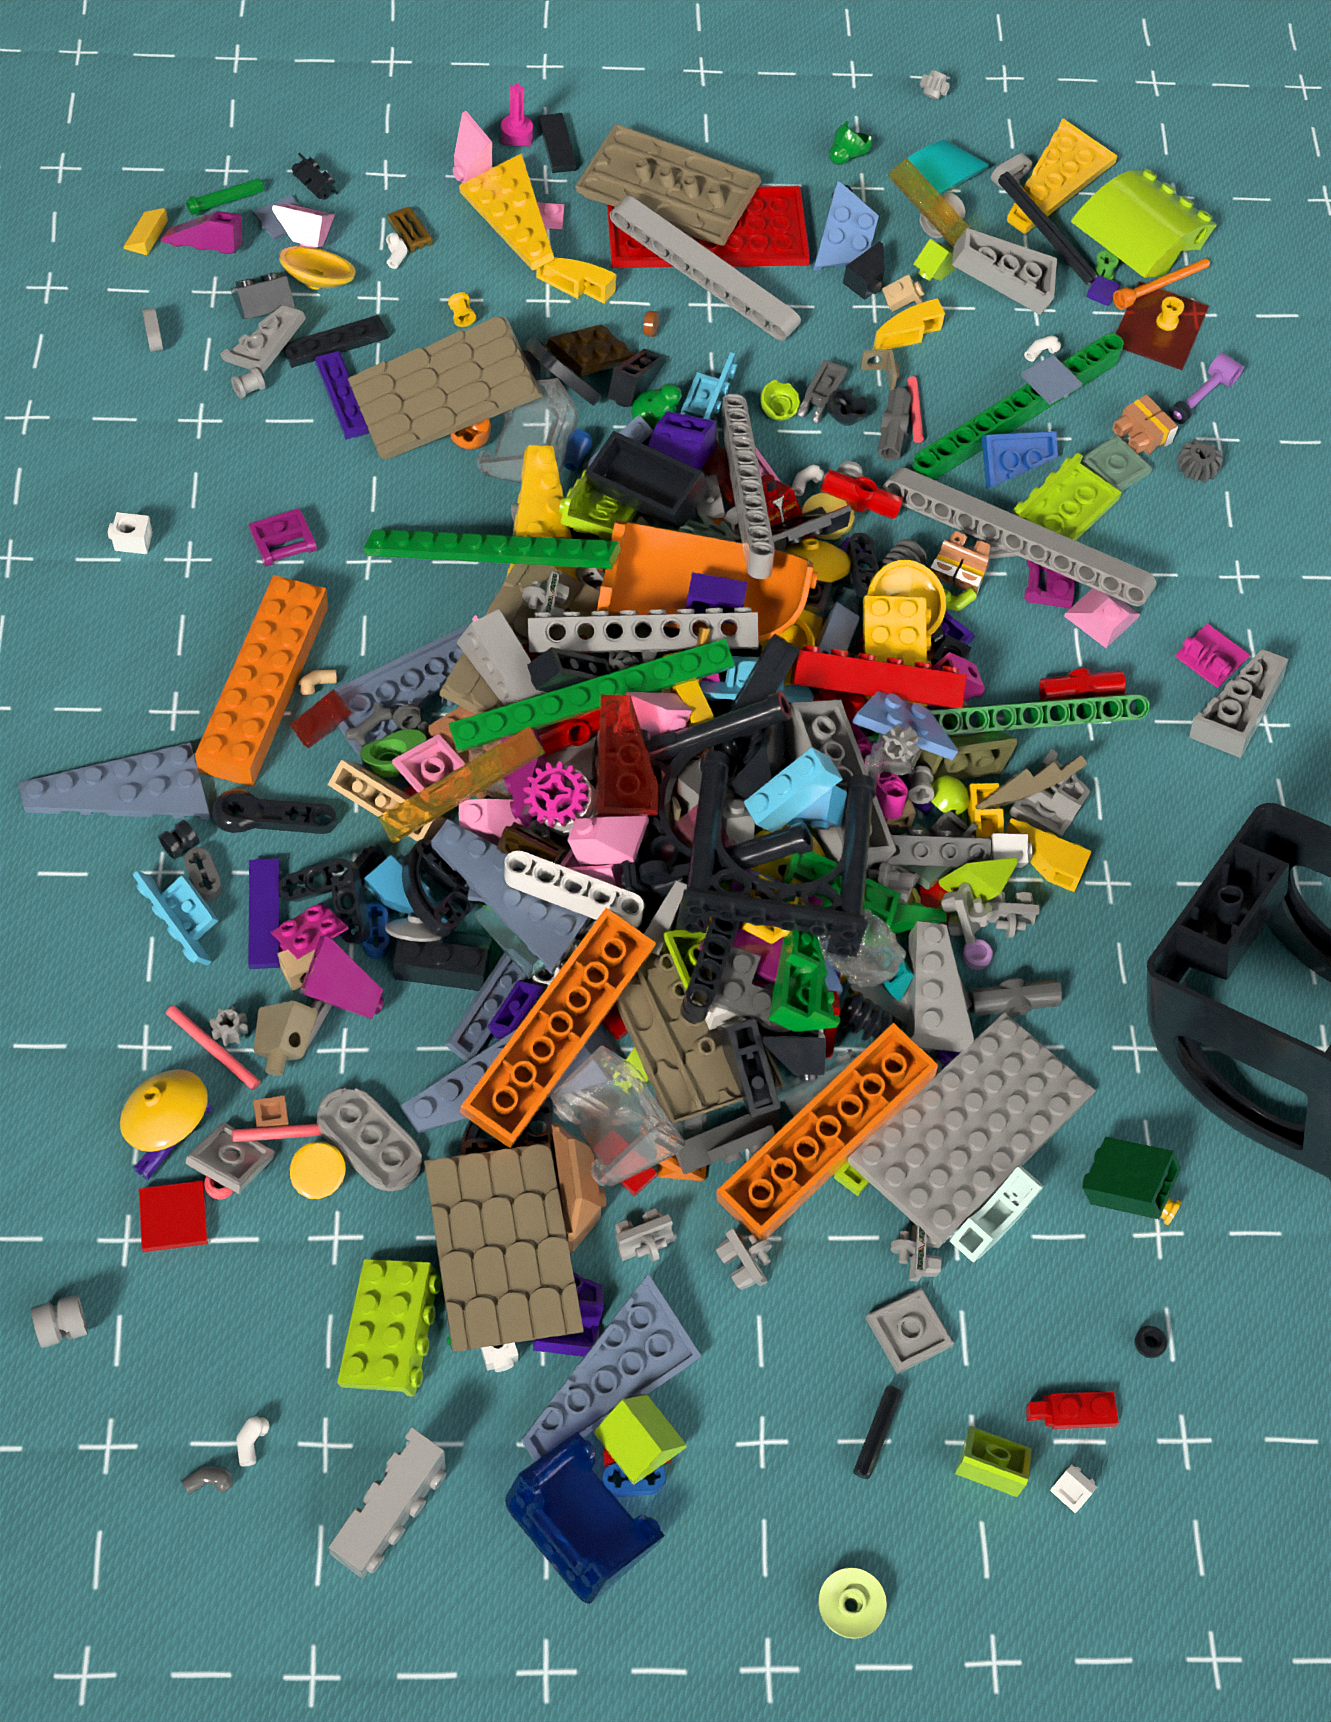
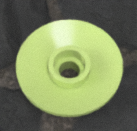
M844 1568L831 1574L823 1583L818 1598L819 1611L825 1624L834 1633L845 1638L857 1639L870 1635L880 1626L886 1614V1595L881 1584L870 1573L858 1568ZM847 1600L854 1601L857 1605V1610L848 1611L845 1607V1602Z

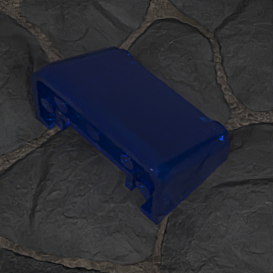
M576 1432L521 1471L506 1495L505 1502L511 1516L581 1601L590 1604L653 1550L665 1535L654 1518L647 1517L646 1515H640L635 1519L631 1517L592 1470L596 1462V1451L588 1440H585L579 1432Z

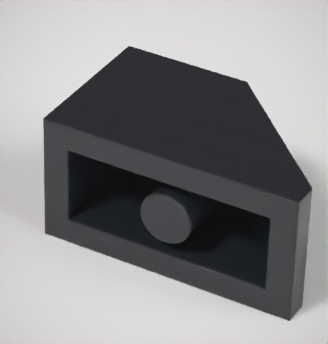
M879 241L846 265L843 284L864 300L872 294H877L883 286L885 271L883 243Z

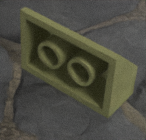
M1000 731L978 732L964 736L953 735L949 738L958 749V753L953 760L921 748L913 758L916 766L930 768L933 773V781L943 775L959 780L1001 774L1018 742L1015 737Z

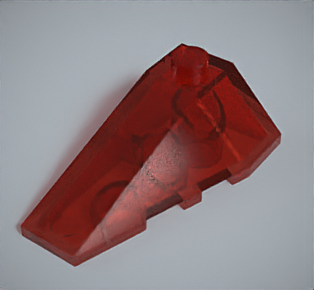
M601 694L595 817L657 816L658 783L641 734L640 724L631 695Z

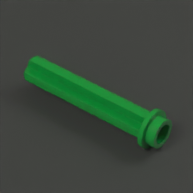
M258 178L195 198L190 196V199L186 200V205L191 215L196 214V216H199L200 211L263 192L264 185L261 179Z

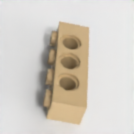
M341 760L328 783V786L417 842L420 839L432 840L447 820L354 761Z

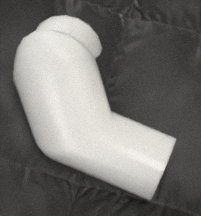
M391 233L386 237V243L389 244L388 248L392 253L387 260V264L390 268L397 269L407 255L408 250L402 238H399L396 233Z
M1052 335L1035 340L1024 356L1028 361L1033 362L1045 349H1048L1052 354L1057 352L1061 348V343L1058 342L1056 336Z
M810 465L798 472L791 487L795 496L803 495L806 484L811 479L815 483L821 481L824 477V471L818 465Z
M258 1416L249 1418L237 1435L236 1441L240 1466L256 1464L254 1442L258 1436H264L268 1433L270 1426L266 1418H259Z

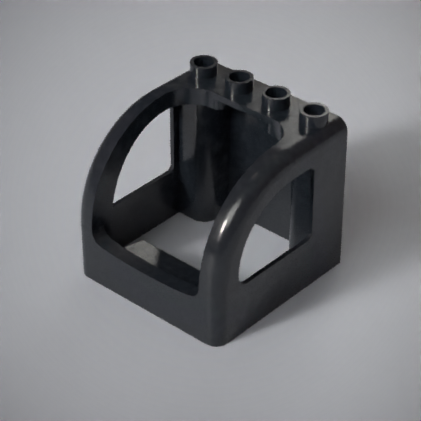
M1264 803L1253 810L1147 961L1148 1026L1153 1042L1163 1061L1185 1089L1205 1108L1249 1139L1327 1177L1331 1181V1044L1324 1052L1181 985L1191 969L1228 980L1265 924L1296 958L1316 974L1331 982V929L1307 906L1297 889L1293 876V867L1303 866L1331 878V826L1282 805ZM1198 1042L1304 1092L1308 1097L1306 1123L1297 1124L1284 1121L1244 1097L1214 1068Z

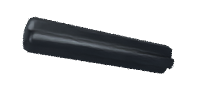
M888 1385L884 1390L853 1470L856 1476L863 1479H869L873 1472L901 1399L902 1391L894 1386Z

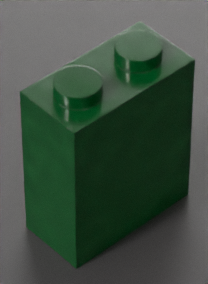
M1105 1137L1101 1147L1095 1152L1094 1163L1089 1173L1084 1176L1082 1188L1091 1205L1159 1220L1180 1173L1181 1166L1173 1150Z

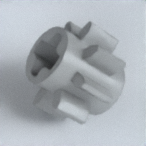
M931 70L929 76L923 74L920 82L921 88H924L922 94L935 100H939L940 95L946 96L950 87L949 83L946 82L947 76Z
M897 724L883 735V738L886 740L883 749L892 760L901 758L903 762H906L920 750L916 746L920 737L911 729V726L902 728L900 724Z
M234 1006L226 1010L219 1008V1014L216 1019H210V1025L213 1028L211 1032L213 1039L221 1038L224 1046L234 1042L240 1044L242 1034L249 1033L248 1026L244 1024L247 1021L246 1014L241 1013L238 1015L235 1012Z

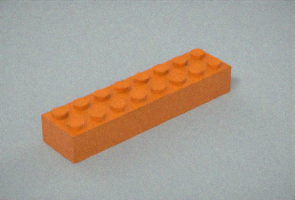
M273 575L196 750L195 759L199 773L251 787L254 786L328 610L326 588Z
M605 908L463 1102L460 1113L511 1149L649 957L656 942L608 908Z
M893 1023L716 1190L717 1201L751 1235L755 1234L759 1242L766 1240L847 1162L848 1157L860 1145L897 1114L936 1076L938 1064Z

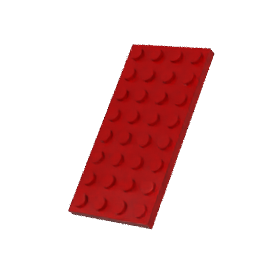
M800 186L758 187L724 246L691 237L732 267L809 266L810 257ZM606 204L611 268L673 267L618 228L610 218V212L614 209V206Z

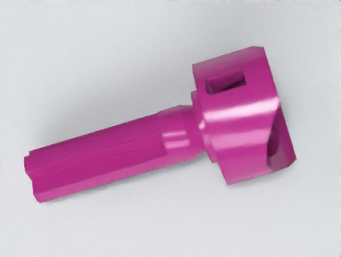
M515 83V86H510V115L506 116L500 124L501 143L503 145L530 147L533 142V123L524 115V87H521L520 83Z

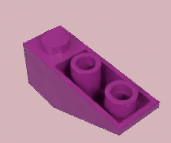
M222 211L206 214L169 228L161 238V242L170 243L175 247L191 246L197 250H217L222 254L235 253L242 244L241 214Z
M534 729L501 739L503 751L499 752L501 763L504 768H507L508 776L504 777L508 792L512 793L514 800L510 802L512 814L515 819L519 818L525 827L531 824L532 816L528 811L532 806H526L524 803V799L530 796L523 789L532 785L528 781V777L536 778L538 776L535 769L539 768L544 772L546 771L547 763L542 740Z

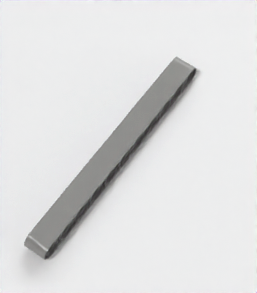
M728 394L723 397L721 425L747 572L751 577L765 579L772 575L775 548L746 399L742 395Z
M898 468L883 485L884 491L902 497L901 505L1128 604L1134 606L1143 605L1156 587V579L1147 571L907 468Z

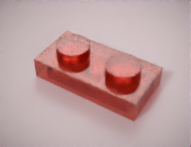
M333 689L292 722L290 726L302 744L309 749L351 715L352 712L339 693Z

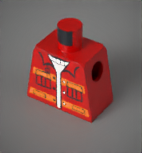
M766 474L761 476L770 526L803 514L791 487L778 480L775 481L774 475Z

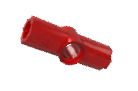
M831 469L827 471L820 489L821 492L846 501V504L850 505L851 509L856 512L870 510L890 519L896 518L903 500L900 496L877 488L876 483L867 477L854 479Z
M1081 668L1072 671L1068 676L1041 678L1039 682V695L1041 700L1124 694L1126 679L1124 673L1120 670L1091 673L1089 669Z
M609 706L557 722L536 733L542 740L545 757L570 745L581 746L585 744L591 735L616 724L615 720L617 719L613 709Z

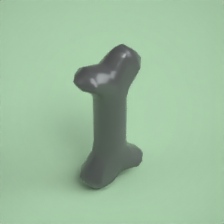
M375 702L373 714L358 727L347 729L345 732L346 739L355 740L359 746H365L366 735L380 722L393 719L394 710L384 708L381 703Z

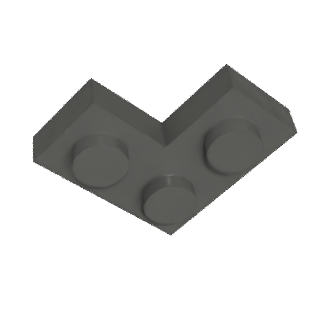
M732 946L712 1006L746 1018H756V1021L770 1026L771 1021L768 1018L773 991L751 984L761 956Z

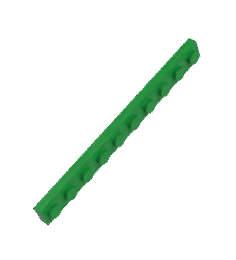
M373 529L363 547L366 556L604 569L613 568L621 551L618 541L378 529Z
M725 638L448 723L457 753L531 729L535 730L622 703L626 692L655 693L733 669L735 664Z

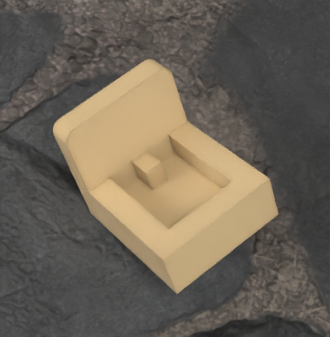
M909 274L882 288L888 307L892 312L913 301L917 304L922 303L921 296L925 295L919 281L914 283Z

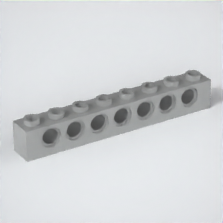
M748 607L734 608V613H723L722 608L706 609V614H694V609H678L677 614L666 615V610H649V615H637L635 610L620 611V616H609L608 611L591 612V617H580V612H563V617H552V613L544 612L534 613L535 618H528L530 655H540L550 647L575 653L686 651L696 648L698 636L694 635L692 627L697 622H704L711 629L709 643L726 638L729 650L758 649V612H751V608ZM731 621L737 626V632L733 636H726L721 632V625L724 622ZM645 623L651 627L652 632L649 637L639 638L635 634V629L639 624ZM676 623L680 627L678 636L674 638L667 637L663 631L665 625ZM612 624H618L623 628V634L618 639H611L607 636V629ZM560 625L565 628L566 634L561 640H553L550 637V631L554 626ZM583 625L592 626L594 628L593 637L588 640L581 639L578 635L580 627Z

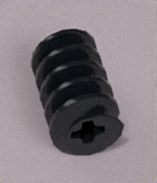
M859 991L849 995L840 1005L839 1017H845L842 1026L847 1028L853 1023L852 1033L854 1035L863 1030L864 1032L861 1037L863 1041L868 1040L872 1036L873 1040L871 1043H873L893 1023L899 1029L902 1027L899 1019H892V1015L887 1011L883 1012L881 1006H873V1001L869 998L863 999V994Z

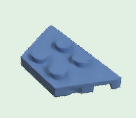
M837 181L813 267V270L816 271L821 270L822 267L835 266V268L848 265L871 248L879 215L839 181Z
M878 691L857 712L853 719L854 724L883 735L897 724H900L902 728L911 726V729L920 737L916 745L919 748L953 760L958 753V749L930 710L921 704H912L901 700L894 694Z

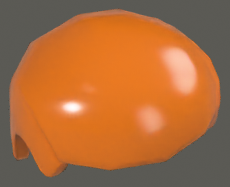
M490 419L450 434L453 443L463 449L475 450L482 448L490 437Z

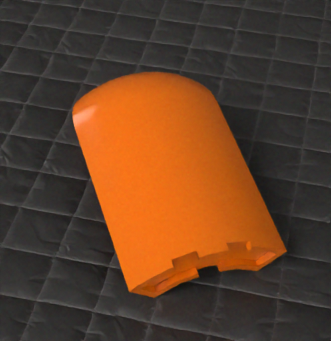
M616 520L611 541H618L621 551L611 570L605 569L597 611H608L609 616H620V611L635 610L637 615H649V610H666V615L677 614L678 609H686L692 572L747 582L743 607L751 608V612H758V641L770 639L775 633L777 635L783 633L798 619L806 604L809 588L815 589L818 572L813 571V563L810 560L774 549L772 575L765 579H757L751 577L747 572L743 546L740 542ZM697 622L693 625L692 632L699 633L700 627L709 628L704 622ZM676 623L665 625V627L680 629ZM723 623L721 625V632L726 636H733L737 632V626Z

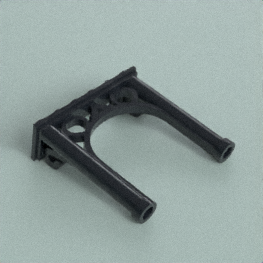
M779 691L770 694L765 700L676 732L650 737V732L644 729L630 730L623 735L611 730L605 731L606 743L604 744L606 756L609 760L614 761L620 766L623 773L621 787L626 796L625 815L648 816L649 818L635 862L630 863L628 860L622 862L623 874L621 875V882L625 890L639 895L643 903L650 908H658L661 898L668 895L676 880L686 884L688 880L690 863H681L684 856L691 858L692 849L685 846L677 836L670 814L671 794L679 773L692 757L709 747L789 720L791 718V710L783 692ZM675 757L669 767L661 762ZM655 770H662L665 775L659 786L649 789L648 778L650 774ZM647 796L649 798L654 799L653 806L650 810L648 807ZM801 822L724 849L740 868L747 870L795 853L802 855L813 851V840L807 825ZM651 828H657L658 832L662 835L653 840ZM673 845L675 848L671 860L668 863L659 859V852L662 847ZM716 857L713 875L723 870Z
M721 751L705 752L701 756L700 762L702 777L686 890H683L676 929H682L690 933H706L709 918L716 917L724 921H741L755 926L766 925L778 927L786 931L797 930L818 936L828 935L830 939L826 953L836 954L840 957H857L868 923V919L864 918L863 910L872 801L876 796V780L868 775L858 774L850 777L847 781L842 852L837 866L827 875L811 882L800 884L776 883L758 878L746 872L726 853L721 841V825L731 760L727 754ZM716 857L723 870L713 875ZM842 876L839 895L837 890L831 885ZM735 879L743 886L744 890L739 893L723 890L719 884L723 881ZM751 889L756 891L755 896L761 898L749 897ZM820 893L827 897L832 905L828 907L816 906L811 904L807 898L813 894ZM795 897H800L799 904L787 903L794 902Z

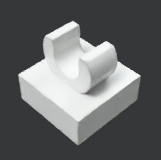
M1071 1465L1050 1491L1076 1513L1098 1487L1095 1486L1093 1479L1089 1480L1080 1472L1081 1468Z

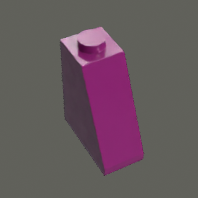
M320 936L299 994L359 1016L373 1019L374 1014L378 1015L382 1009L384 998L381 995L383 990L331 938Z

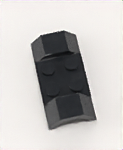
M850 505L826 513L823 507H818L770 526L775 550L785 552L786 545L802 541L801 536L806 534L808 537L828 535L848 527L852 511ZM740 538L738 540H735V542L742 543V540Z

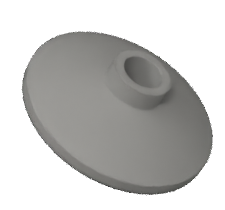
M415 912L408 913L407 918L390 921L385 927L388 934L409 941L430 942L444 938L434 934L427 928Z

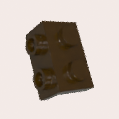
M516 822L504 828L497 846V850L507 855L513 851H524L555 864L560 862L566 850L565 847Z

